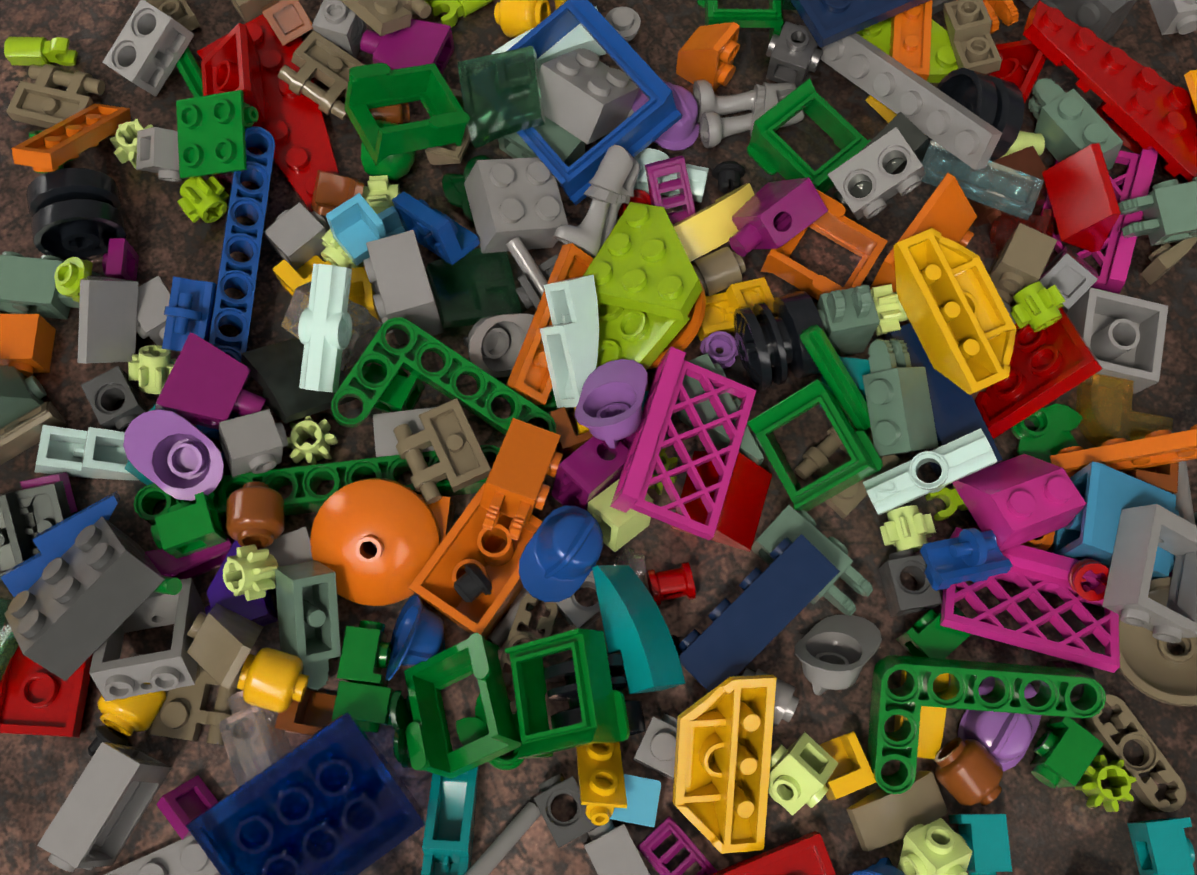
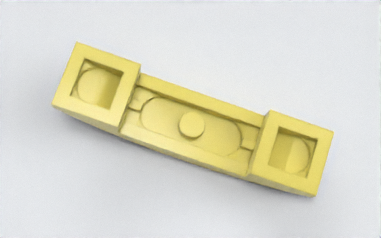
M746 183L716 199L715 203L673 225L690 262L727 243L729 238L739 231L732 221V216L755 195L750 183Z

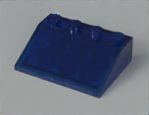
M346 711L187 823L186 827L220 875H358L425 826L423 810L399 775L350 713Z

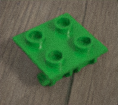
M242 90L176 100L179 174L181 179L247 170L245 128L251 127L254 122H257L259 116L254 106L244 103Z

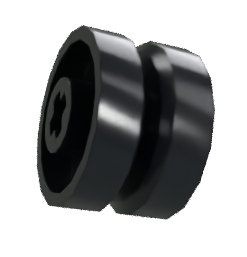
M967 68L951 71L939 82L936 88L1002 132L989 162L999 159L1007 153L1016 141L1023 124L1025 106L1022 92L1013 82L988 76ZM928 137L932 150L956 157Z
M65 168L40 175L28 185L26 196L28 210L32 216L31 230L33 243L39 252L58 257L62 260H67L71 257L90 260L101 258L105 253H108L109 238L126 239L124 218L120 212L121 200L119 189L114 179L108 175L88 168Z

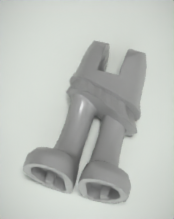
M706 80L694 81L693 96L698 105L697 123H700L699 132L704 147H715L723 138L750 130L751 137L754 122L797 88L796 84L763 82L762 85H754L753 90L723 96L715 95L710 82ZM801 110L781 127L802 121L805 116L804 111ZM742 111H752L751 113L740 116L725 118L720 117L723 115Z
M619 145L609 147L597 172L588 182L591 186L583 194L592 198V201L581 224L578 226L561 225L556 228L553 237L564 244L573 243L592 258H595L615 227L622 203L629 204L630 197H634V186L641 167L625 148Z

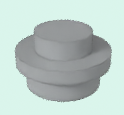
M629 7L613 8L605 17L626 42L631 41L640 30V17L635 10Z

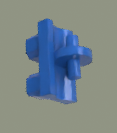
M173 276L169 306H165L164 315L167 316L162 349L181 352L190 332L208 342L217 288L216 283Z
M976 528L963 529L958 537L926 543L920 549V553L927 564L924 573L932 589L935 591L947 589L952 584L966 581L974 583L984 581L989 576L1008 573L1013 566L1010 560L1001 553L997 545L996 536L992 530L980 532Z

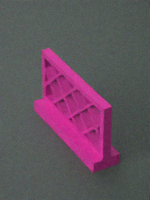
M1142 149L1140 154L1119 151L1115 163L1128 165L1125 174L1115 179L1110 177L1118 203L1148 195L1159 154L1155 149ZM1047 194L1036 230L1057 239L1054 249L1059 254L1065 247L1061 243L1060 235H1055L1047 224L1048 220L1054 218ZM1142 211L1119 215L1109 233V238L1106 239L1101 250L1106 248L1104 255L1101 251L1090 252L1083 250L1076 253L1082 259L1092 255L1101 267L1098 280L1091 287L1120 294L1126 282L1137 239L1136 236L1124 238L1122 228L1130 223L1141 222Z
M671 346L657 366L642 410V422L634 434L610 507L625 513L629 509H633L704 539L711 540L716 531L756 390L684 360L686 352ZM687 375L699 380L705 393L690 399L682 384L684 376ZM726 392L742 399L739 411L729 415L718 397ZM677 398H679L681 403L676 404ZM709 400L719 419L703 424L694 405ZM685 409L694 429L678 434L671 421V416L673 413ZM736 419V423L734 426L732 421ZM723 425L730 443L728 447L717 451L707 431ZM667 432L670 439L664 441ZM698 435L708 455L692 461L682 441ZM673 445L683 465L666 471L659 453L661 449ZM726 455L723 463L721 456ZM712 461L719 474L718 483L706 488L696 467ZM654 469H655L656 472H657V474H658V476H655V477L652 478V475H653V472H654ZM687 471L697 492L680 498L670 478ZM662 482L672 502L662 507L645 501L648 487ZM715 491L714 497H713V500H712V498H711V496H710V493H712V492ZM701 498L708 512L705 525L692 520L684 504Z
M956 527L950 538L958 537L963 529ZM1020 544L1001 551L1013 565L1008 573L989 576L987 580L976 582L970 586L966 582L952 584L949 588L943 589L940 626L1115 673L1120 667L1119 615L1104 607L1105 617L1097 621L1082 603L1086 602L1103 607L1104 599L1100 601L1083 599L1071 588L1068 582V574L1071 567L1080 560ZM1087 571L1083 575L1086 582H1081V586L1087 585L1091 589L1096 588L1099 585L1096 578H1101V573L1096 575L1091 571ZM1000 579L1015 583L1023 592L1011 598L997 581ZM987 587L1000 604L988 609L975 592ZM1045 591L1056 594L1065 604L1054 609L1039 592ZM964 598L978 616L971 619L954 614V603ZM1029 598L1043 616L1031 621L1017 604ZM1070 609L1086 626V628L1077 633L1060 616ZM1007 610L1021 628L1016 631L1004 628L995 616ZM1050 622L1065 640L1061 642L1048 640L1038 627ZM1092 633L1105 647V655L1092 652L1081 639Z

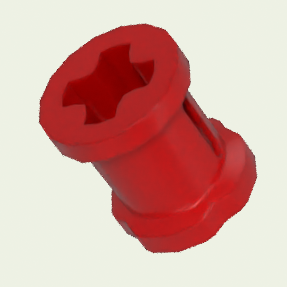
M689 562L681 563L679 568L655 572L654 569L646 571L649 591L657 606L661 605V601L681 597H687L689 600L696 598L694 579Z

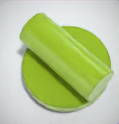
M78 257L68 258L61 263L54 275L57 291L62 295L71 297L73 301L79 302L80 279L92 275L93 263Z

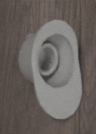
M502 314L480 319L473 325L468 337L463 338V343L468 348L469 361L494 378L509 377L535 314Z
M834 615L818 622L796 643L794 649L795 655L802 662L804 676L812 683L814 694L820 696L828 689L844 690L852 687L858 680L863 666L878 650L882 638L881 632L876 625L863 617Z

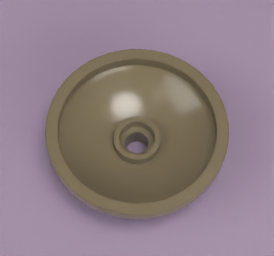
M1172 577L1151 580L1148 598L1167 607ZM1119 615L1120 667L1118 669L1125 679L1141 693L1156 701L1174 706H1197V637L1182 638L1178 644L1182 647L1183 653L1176 655L1168 650L1167 644L1169 642L1154 638L1152 636L1153 632L1144 627L1122 622Z

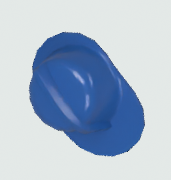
M565 505L554 509L543 520L525 546L519 559V576L523 587L532 597L543 602H560L571 597L590 574L592 567L599 560L603 549L602 530L598 521L590 512L578 506Z
M413 595L408 599L397 618L391 638L392 648L386 680L390 681L400 666L413 667L446 649L443 618L438 613L424 606L421 597L418 595Z

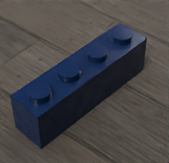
M911 323L900 326L901 330L888 332L884 340L897 339L904 340V343H907L911 367H925L938 446L941 447L981 428L995 454L997 463H1000L1003 459L972 395L966 393L933 368ZM930 462L932 470L936 476L940 477L941 467L936 463Z
M802 534L794 542L786 537L769 554L775 561L763 573L756 567L739 584L744 592L733 603L725 598L708 615L713 623L702 634L694 629L677 646L682 652L679 656L681 665L708 692L727 678L737 676L840 572Z

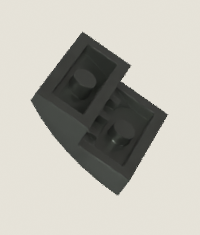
M299 337L241 353V363L250 369L249 375L263 388V398H266L265 404L284 423L330 409L331 401L335 395L332 392L299 388L304 344L301 343ZM342 369L340 370L339 387L346 379ZM346 397L339 405L354 401L355 397Z
M63 481L0 494V577L7 570L40 553L32 540L37 534L72 516Z

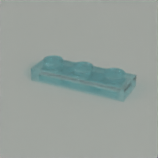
M932 139L922 160L925 175L920 178L922 182L938 187L946 174L950 173L955 176L968 199L1028 220L1032 214L1044 182L1042 179L990 160L985 169L974 170Z

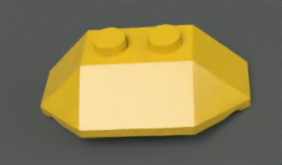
M931 228L899 241L894 245L897 295L933 368L971 395L1009 377V364L1013 353L1017 328L979 255L959 243L941 236L942 233Z
M774 675L731 676L677 717L672 802L721 854L764 850L777 679Z

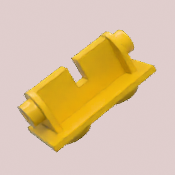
M619 742L594 743L576 747L581 805H586V816L597 826L608 823L609 818L613 814L614 807L627 808Z

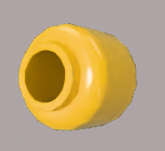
M500 0V2L496 3L494 10L496 23L501 26L503 33L510 38H516L526 31L535 28L551 14L548 0Z
M265 647L260 649L256 655L249 654L239 676L237 689L243 690V699L247 704L281 713L289 708L293 700L302 701L309 676L302 674L303 661L300 657Z
M159 691L111 701H105L101 695L97 702L98 709L102 713L100 720L111 729L127 736H131L134 731H145L151 726L165 702L166 692Z

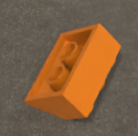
M950 173L946 174L898 242L933 228L942 233L941 236L955 241L965 248L975 235L969 229L977 215L955 176ZM894 247L883 261L870 289L872 287L892 284L893 293L897 292Z
M484 483L408 588L469 634L479 633L487 640L490 633L497 626L523 588L519 576V559L525 546L543 521L531 515L529 523H524L518 540L509 538L508 530L513 518L500 514L497 525L493 527L492 531L482 528L488 509L480 506L485 487ZM465 564L476 565L492 584L490 595L481 593L472 602H465L454 589V582L466 573L464 570Z

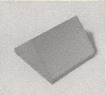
M91 275L80 279L77 363L132 361V355L135 354L138 281Z

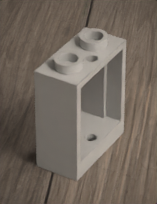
M1158 504L1122 509L1102 606L1120 615L1122 622L1144 627L1152 631V636L1158 640L1180 643L1182 638H1196L1197 526ZM1157 547L1176 556L1167 607L1148 598Z
M192 578L181 579L182 589L177 595L153 592L93 653L89 674L105 701L125 699L132 696L195 685L198 663L187 653L194 640L187 636V633L200 611L204 613V604ZM174 624L171 650L120 659L124 633Z
M102 742L37 846L51 853L48 858L50 863L68 872H74L75 869L79 868L92 870L93 867L113 865L171 767L136 747Z

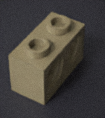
M1019 223L994 258L988 271L1003 301L1014 307L1017 305L1013 299L1014 295L1023 288L1038 282L1056 245L1057 239Z

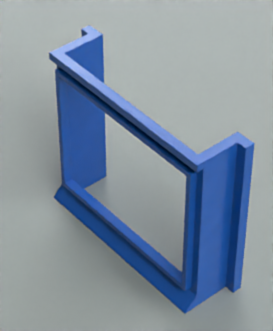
M567 0L477 76L474 74L470 77L479 95L486 97L540 161L544 163L559 181L566 196L575 206L587 197L583 193L591 186L588 182L594 177L609 147L619 145L625 148L632 157H635L682 118V114L676 108L672 90L589 0ZM581 24L647 96L649 101L568 167L501 89L577 25Z

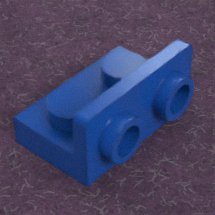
M404 191L392 199L405 231L414 230L418 243L449 264H455L480 244L476 234L455 222L446 214L435 208L431 209L423 199L417 200Z

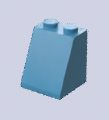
M1092 461L1070 477L1087 504L1066 527L1055 531L1052 553L1077 560L1094 559L1110 568L1121 510L1158 504L1179 516L1178 510H1175L1177 495L1102 463ZM1157 547L1151 580L1168 577L1174 567L1176 556Z

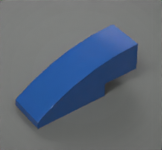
M115 491L37 534L32 540L40 553L12 567L0 577L12 596L15 597L20 592L28 590L42 576L44 568L53 559L61 557L75 543L76 537L85 527L94 525L102 516L109 521L121 499L118 492Z

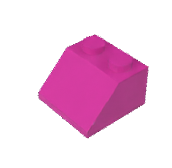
M1022 454L986 467L952 483L982 532L989 530L994 532L1000 551L1066 527L1087 504L1062 467L1027 454Z

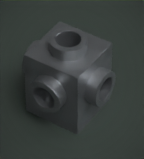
M786 21L780 36L773 34L766 52V56L770 57L766 79L777 83H795L798 88L803 84L808 70L815 73L823 50L817 49L818 44L806 26Z

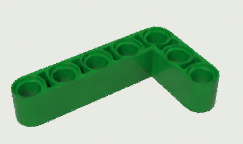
M402 317L391 318L380 327L331 401L334 419L342 426L357 427L368 418L397 373L403 367L449 399L454 400L457 398L463 408L505 436L513 418L526 423L529 420H537L543 425L545 430L556 433V424L548 413ZM393 329H400L407 334L409 344L404 348L395 349L387 343L385 339L386 334ZM428 352L437 353L443 360V368L438 372H429L423 368L421 357ZM369 363H378L384 367L386 377L379 383L367 382L362 375L363 368ZM461 375L472 376L477 383L476 393L471 396L461 394L456 387L457 378ZM346 397H355L363 405L362 413L353 419L343 417L338 410L339 403ZM502 397L510 403L511 413L508 418L501 419L492 413L491 402L494 398Z
M898 655L886 656L878 661L873 671L867 761L881 789L891 794H902L911 788L916 777L921 706L1090 718L1099 714L1104 708L1106 701L1105 691L1096 680L1072 668ZM896 670H905L907 675L905 683L899 688H888L887 681L891 673ZM949 673L951 682L948 688L942 692L933 691V683L936 677ZM987 677H994V689L987 695H979L978 688L982 680ZM1039 680L1040 688L1038 693L1032 698L1025 699V687L1028 683ZM1078 684H1084L1082 697L1075 702H1071V690ZM902 715L904 721L899 730L895 732L884 731L885 722L889 717ZM895 759L900 761L899 770L895 774L890 776L881 775L882 766L886 762Z

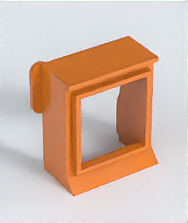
M817 190L828 211L786 244L777 249H771L760 272L773 273L819 300L821 294L861 286L888 241L844 216L846 208L842 203ZM809 227L861 257L844 287L823 275L816 274L789 258Z

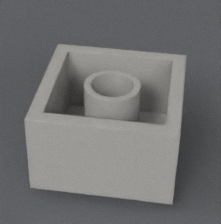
M579 48L541 64L527 105L588 145L612 132L627 119L639 88L629 80L630 78L625 72L610 68L599 61L598 55L594 52Z
M538 157L477 160L464 182L482 253L509 251L505 244L518 236L527 250L553 248L558 242L553 237L556 228L561 225H568L556 178Z
M414 230L367 242L366 245L370 258L364 259L363 263L369 282L373 285L375 306L383 324L391 318L402 317L431 336L444 333ZM393 329L387 333L394 332L399 345L409 343L407 334L400 329Z
M1090 287L1067 312L1103 368L1083 382L1133 394L1158 383L1168 305Z

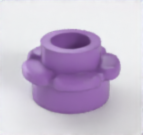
M724 331L714 332L704 338L700 345V351L703 354L708 353L713 364L719 363L722 369L729 368L735 363V356L738 355L736 340L731 334ZM721 348L723 350V353L718 354L716 352V349Z

